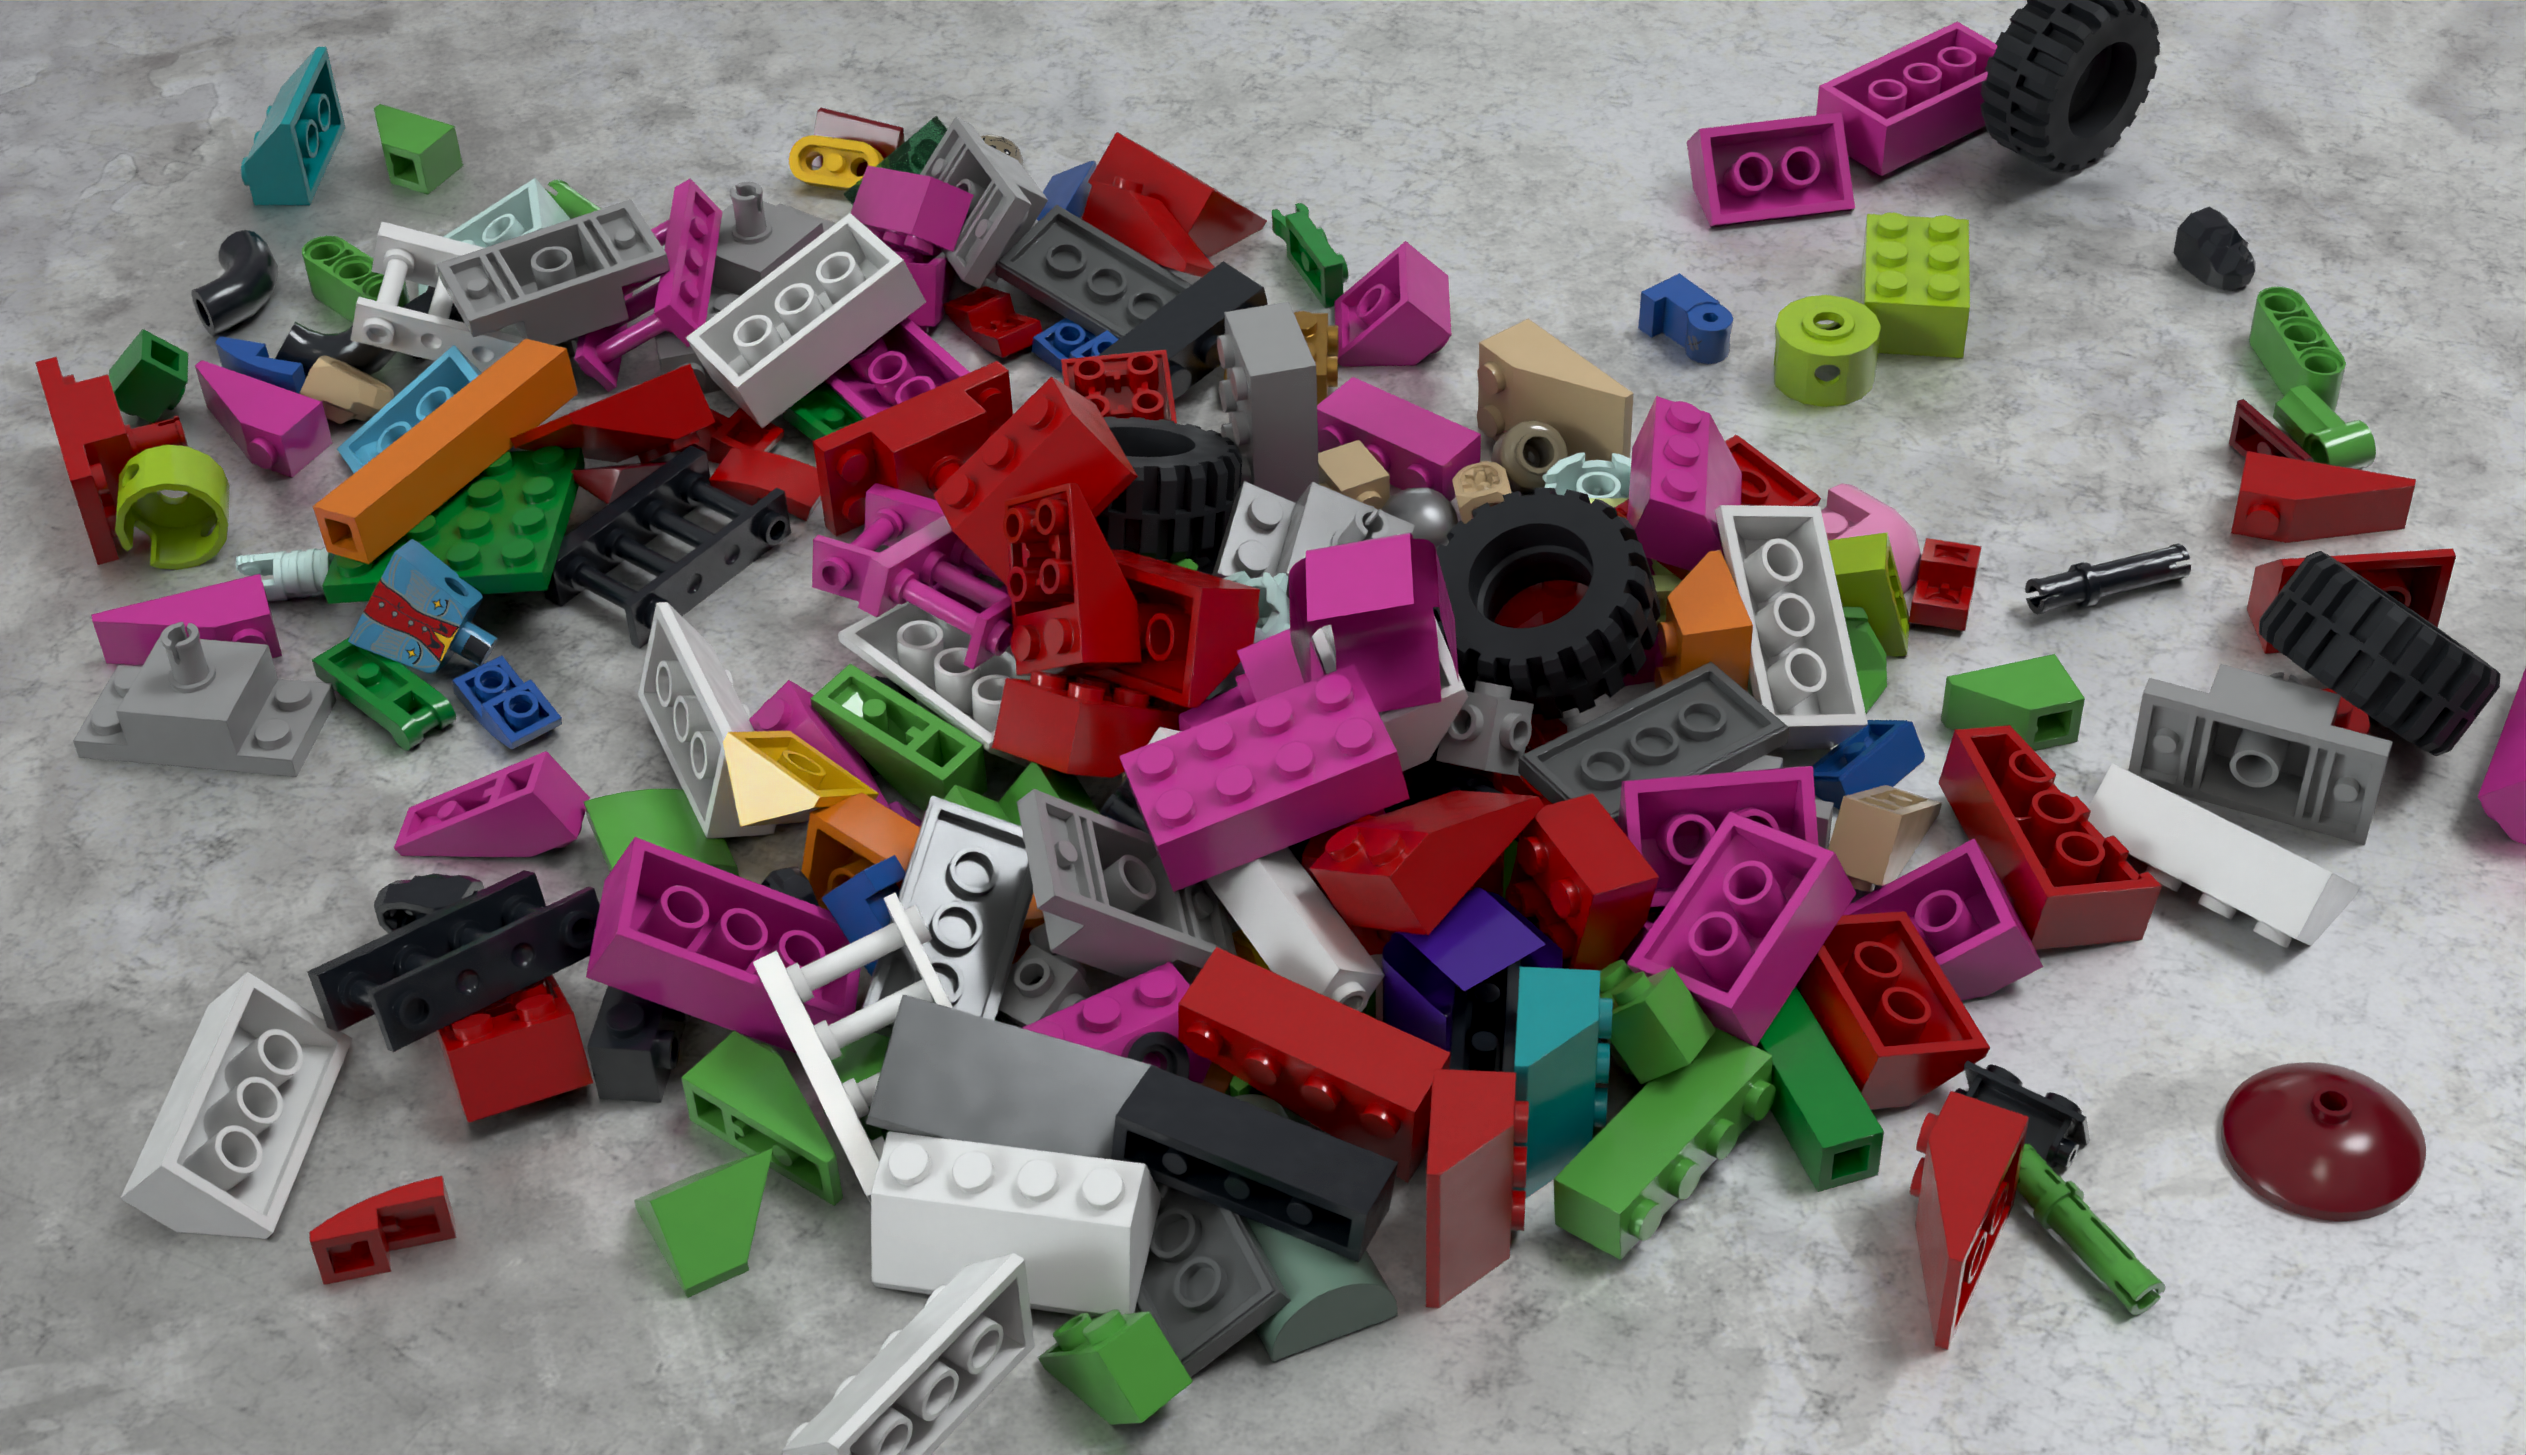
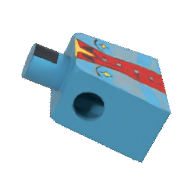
M411 539L394 552L348 642L420 671L436 674L450 661L454 653L477 666L483 665L493 651L498 638L471 623L483 600L482 594L472 585L459 578L455 571L424 546Z

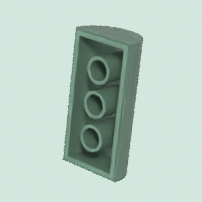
M1256 1094L1234 1096V1098L1289 1119L1283 1107L1272 1098ZM1246 1218L1291 1300L1255 1328L1272 1362L1398 1316L1396 1299L1367 1250H1365L1360 1261L1356 1262Z

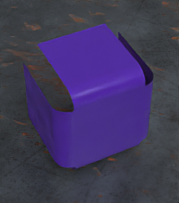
M1475 887L1459 900L1429 935L1395 932L1392 934L1391 940L1385 944L1382 951V972L1385 975L1382 979L1383 1022L1449 1052L1454 982L1463 991H1466L1520 959L1521 967L1562 969L1563 950L1502 896Z

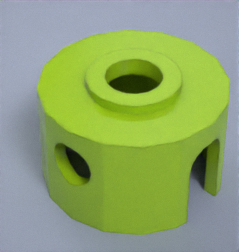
M1832 295L1807 296L1790 302L1779 312L1775 324V386L1787 397L1807 405L1821 407L1843 406L1862 399L1872 390L1876 377L1881 326L1876 314L1864 304L1846 297ZM1825 320L1834 321L1831 324H1818L1817 322ZM1822 365H1834L1840 369V373L1833 380L1824 381L1816 376L1815 370Z
M158 446L145 449L131 458L119 475L115 531L122 547L127 552L133 547L135 526L145 532L151 539L150 566L170 570L187 569L200 566L216 556L227 541L230 485L223 468L209 455L187 446ZM160 491H184L187 494L179 498H170L163 495ZM215 525L211 535L207 536L210 529Z

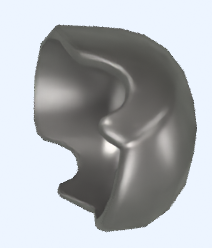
M1407 488L1390 496L1381 509L1385 513L1414 524L1413 539L1429 540L1436 549L1440 544L1447 546L1449 541L1446 535L1458 523L1456 510L1440 492L1430 488Z

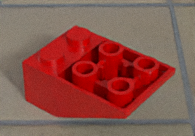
M1167 350L1061 359L1063 384L1096 404L1103 417H1115L1118 419L1139 417L1145 418V420L1159 421L1162 419L1177 423Z
M1067 483L1005 500L1003 532L1008 546L1009 574L1007 578V591L1012 604L1013 633L1011 649L1016 662V676H1031L1032 671H1043L1058 675H1079L1142 662L1137 601L1078 484Z
M1032 671L1030 680L1005 679L992 748L1066 774L1113 778L1125 772L1119 756L1148 745L1159 727L1180 731L1179 714L1192 708L1156 698L1122 685L1120 688L1111 689L1112 682L1103 679L1077 676L1076 683L1066 684L1067 677L1043 671Z
M1592 793L1544 806L1523 829L1517 846V856L1510 883L1506 889L1505 900L1563 950L1562 969L1601 971L1608 965L1616 962L1646 923L1659 876Z
M553 974L436 1031L457 1097L468 1123L594 1083L574 1012Z

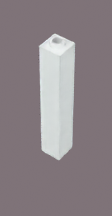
M1159 727L1149 744L1182 731ZM1288 847L1205 879L1272 972L1361 1012L1366 1007L1369 997L1385 975Z

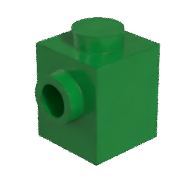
M142 329L109 370V379L119 410L128 415H136L150 423H155L166 408L173 410L181 401L186 384L188 383V352Z

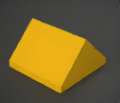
M791 731L728 732L722 742L740 827L802 823L809 821L810 812L820 808L831 807L856 794L864 793L875 801L879 795L878 792Z

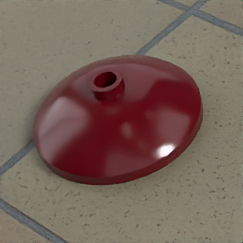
M2316 1062L2290 1063L2274 1066L2252 1075L2242 1082L2230 1096L2221 1124L2222 1145L2227 1159L2238 1176L2253 1191L2285 1210L2320 1220H2362L2394 1209L2404 1202L2417 1187L2426 1160V1144L2422 1129L2405 1103L2393 1092L2372 1078L2357 1071L2332 1064Z

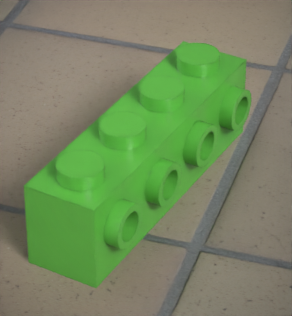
M1715 1027L1716 1031L1690 1065L1649 1081L1553 1179L1555 1225L1619 1260H1622L1640 1240H1648L1657 1230L1662 1216L1678 1199L1685 1200L1693 1193L1700 1176L1716 1159L1723 1160L1730 1154L1738 1136L1753 1120L1760 1121L1767 1115L1776 1095V1088L1772 1085L1773 1055Z

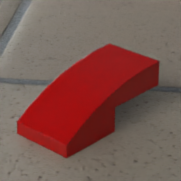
M984 286L943 304L949 318L970 339L985 350L1002 358L1032 345L1033 337L1043 331L1040 320L1014 311L1009 293Z
M710 408L716 423L697 430L700 441L692 444V446L706 452L709 462L720 464L731 448L769 452L783 438L784 429L772 423L761 428L742 408H739L730 418ZM687 446V447H685V448H682V449H680V450H678V451L682 452L683 450H685V449L688 448L689 446Z
M731 448L709 479L710 485L752 506L771 491L779 488L785 491L788 513L806 522L821 501L816 467L765 451Z
M1926 538L1920 559L1918 580L1911 602L1910 623L1966 630L1982 546Z
M443 1175L416 1181L372 1196L341 1211L309 1232L310 1245L323 1284L326 1285L391 1272L390 1251L456 1238L455 1218Z

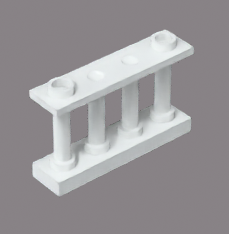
M381 222L371 272L383 274L384 278L377 301L358 297L350 340L436 361L450 347L455 345L483 373L521 343L523 338L500 332V330L473 338L465 323L449 319L453 301L440 280L436 264L483 249L484 247ZM405 280L435 287L428 314L397 306Z
M896 893L884 898L893 923L802 968L799 967L798 963L786 968L777 951L753 962L870 1203L871 1191L885 1140L881 1136L870 1142L860 1118L869 1114L870 1110L868 1107L871 1106L880 1072L856 1083L854 1078L842 1083L831 1061L842 1056L841 1048L895 1022L903 994L953 1008L922 947V944L932 940L929 930L917 906L913 905L904 910ZM906 946L922 978L921 980L830 1025L827 1024L826 1020L813 1025L803 1004L815 998L812 991Z

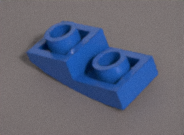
M1064 318L1034 336L1031 351L1062 373L1061 359L1098 356L1119 339L1108 330L1096 337L1078 324Z
M221 336L216 340L215 344L223 368L300 394L306 380L302 363L269 358L266 344Z
M502 655L452 680L454 694L464 707L492 736L510 749H514L562 725V717L531 679L523 682Z

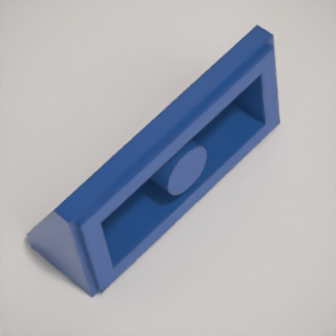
M1096 161L1083 163L1052 176L1043 191L1048 202L1036 220L1040 221L1056 204L1081 218L1092 186L1088 181L1097 167Z
M1867 720L1868 725L1839 743L1813 765L1815 796L1823 801L1834 803L1833 807L1840 810L1843 796L1883 785L1895 786L1925 759L1924 750L1912 721Z

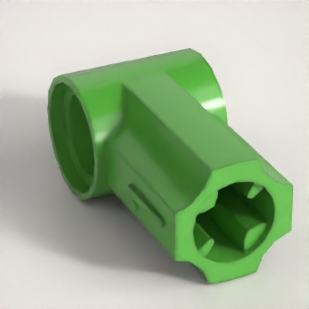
M2306 385L2290 388L2287 394L2275 403L2273 418L2313 458L2314 462L2352 469H2362L2373 464L2376 456V445L2369 427L2361 420L2345 423Z

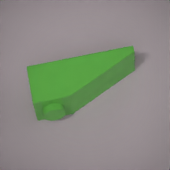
M849 664L810 698L812 707L893 788L920 809L926 811L931 796L944 799L954 785L980 795L988 791L983 744L854 665Z
M733 1031L681 1077L690 1121L749 1156L773 1148L769 1168L833 1206L843 1199L836 1154L784 1060L771 1046L765 1043L757 1044L740 1033Z

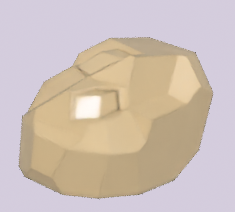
M321 356L311 367L300 391L301 395L321 401L326 418L339 424L351 419L368 421L394 398L393 389L385 383L345 362L328 356Z
M1483 461L1468 465L1459 470L1452 479L1460 516L1464 524L1474 518L1472 512L1476 508L1487 502L1492 507L1504 501L1503 495L1512 493L1506 469L1496 462Z

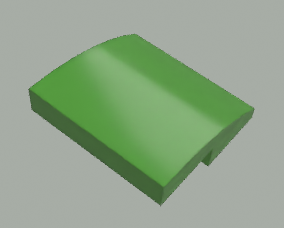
M683 789L635 790L584 801L587 819L610 872L633 838L637 837L739 876L738 867L725 839L706 838Z

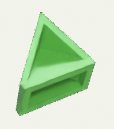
M773 1148L694 1174L634 1200L639 1215L687 1298L749 1271L748 1258Z

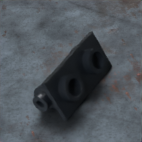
M1969 1061L1965 1062L1964 1070L1969 1090L1967 1092L1958 1088L1955 1092L2028 1116L2029 1121L2025 1144H2030L2050 1168H2055L2057 1164L2069 1168L2079 1149V1144L2071 1140L2074 1139L2086 1146L2090 1141L2086 1116L2082 1115L2080 1107L2059 1094L2048 1092L2043 1097L2022 1087V1081L2002 1067L1990 1064L1984 1069Z

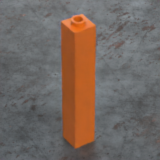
M524 339L313 505L327 552L370 564L513 447L510 438L538 427L578 394L567 348Z

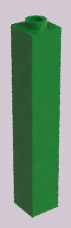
M1795 986L1756 1047L1773 1055L1772 1085L1776 1088V1095L1770 1110L1817 1192L1877 1176L1879 1174L1884 1131Z

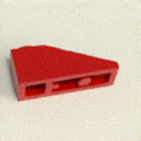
M1115 176L1113 185L1093 180L1082 220L1156 264L1198 277H1203L1215 268L1161 200L1141 194L1143 184Z
M2247 451L2231 533L2291 543L2405 529L2416 479Z

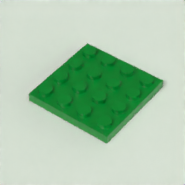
M547 446L536 451H507L370 564L334 555L322 585L328 604L369 601L394 552L411 539L424 546L455 571L459 578L472 585L481 594L547 590L579 485L574 481L571 471L585 469L586 466L582 448L562 449L559 446Z

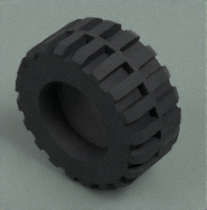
M2027 0V4L2023 9H2017L2009 19L2011 24L2005 32H2001L1995 43L1998 46L1994 56L1988 59L1985 68L1988 73L1987 79L1982 82L1981 96L1984 100L1980 105L1981 113L1989 134L1998 144L2052 172L2061 173L2085 168L2087 162H2096L2103 157L2104 151L2107 148L2114 147L2121 139L2120 134L2126 127H2130L2137 117L2135 113L2140 104H2144L2149 94L2147 89L2151 79H2154L2157 70L2155 57L2160 54V42L2156 37L2159 34L2158 26L2150 9L2138 0Z
M1103 417L1138 476L1095 518L1110 549L1126 550L1157 560L1167 559L1169 561L1184 560L1185 557L1200 558L1208 556L1210 551L1219 552L1236 493L1241 487L1242 455L1234 442L1228 437L1223 438L1221 433L1213 430H1202L1200 426L1192 424L1182 425L1169 420L1160 419L1155 421L1139 417H1130L1129 419Z
M1535 488V494L1522 496L1520 491L1503 495V502L1492 507L1487 502L1473 510L1474 518L1466 524L1460 520L1446 535L1449 541L1447 546L1440 544L1436 549L1455 618L1459 676L1467 692L1474 693L1476 681L1512 687L1510 700L1534 704L1532 714H1542L1544 720L1564 718V711L1578 708L1579 713L1596 707L1595 699L1604 694L1611 698L1625 687L1623 678L1627 674L1634 677L1647 660L1644 650H1650L1655 644L1659 631L1656 621L1660 617V601L1642 543L1639 542L1636 531L1629 521L1618 516L1614 507L1599 499H1595L1590 503L1588 494L1567 489L1565 495H1557L1555 488ZM1554 580L1573 581L1588 586L1584 597L1571 611L1548 624L1532 628H1510L1494 623L1504 605L1516 594L1530 586ZM1433 607L1435 619L1450 652L1440 617V607Z
M2322 551L2306 556L2260 618L2259 634L2272 644L2275 649L2355 707L2361 709L2402 738L2434 756L2444 754L2453 749L2500 688V673L2495 668L2397 599Z

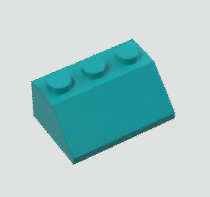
M317 47L283 84L273 105H270L267 109L266 120L261 130L255 133L254 144L248 157H244L242 160V181L245 186L250 187L254 205L310 206L346 127L327 47Z
M1520 967L1514 1072L1516 1073L1515 1101H1529L1527 1143L1514 1142V1146L1527 1147L1526 1188L1513 1187V1190L1526 1191V1198L1551 1182L1592 1140L1593 1127L1606 1126L1608 1088L1595 1087V1083H1609L1610 1044L1598 1043V1038L1611 1039L1613 998H1599L1600 970Z

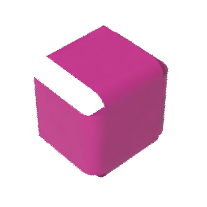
M1405 533L1306 550V558L1296 562L1289 572L1290 641L1304 683L1311 681V638L1320 628L1331 625L1336 650V671L1355 664L1378 712L1442 702L1437 627L1433 607H1440V617L1458 682L1459 676L1455 618L1434 544L1426 539H1413L1412 533Z

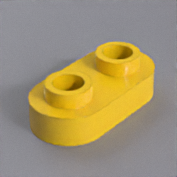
M809 135L799 139L793 145L789 154V166L794 176L802 182L815 187L858 192L864 175L857 176L856 170L859 164L867 162L868 166L885 168L882 155L869 144L860 141ZM818 156H823L824 162L822 167L818 170H813V160Z

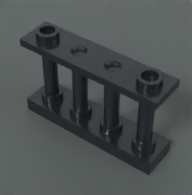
M690 445L563 537L548 589L544 590L545 598L562 607L583 590L587 589L625 609L631 644L640 649L649 642L656 603L668 602L681 616L685 615L791 534L785 491L776 488L752 506L710 485L707 454ZM702 504L733 521L714 534L683 517ZM664 532L695 549L678 562H675L644 545ZM625 560L656 576V578L639 591H636L606 574Z
M523 870L307 972L328 1029L340 1032L364 1019L376 1015L387 1049L395 1052L589 957L600 904L595 889L586 887L546 906L536 874Z

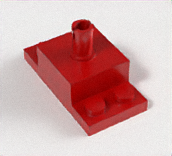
M57 357L37 361L35 363L97 565L119 560L113 540L118 538L115 527L119 475L127 462L145 449L163 445L188 447L179 415L168 420L131 429L130 424L124 425L108 374L76 382L74 374L62 376Z
M995 361L814 440L813 446L825 527L837 537L864 525L866 491L875 483L936 500L933 494L1013 415L1009 370L1000 362Z

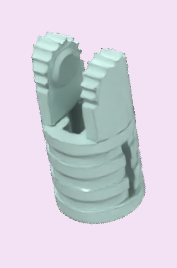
M323 547L322 549L314 548L307 549L306 551L293 550L291 552L279 551L239 555L236 557V571L250 576L256 574L263 576L273 575L274 579L262 580L268 602L292 600V598L302 599L308 596L322 597L325 595L322 585L335 554L328 553L326 547Z

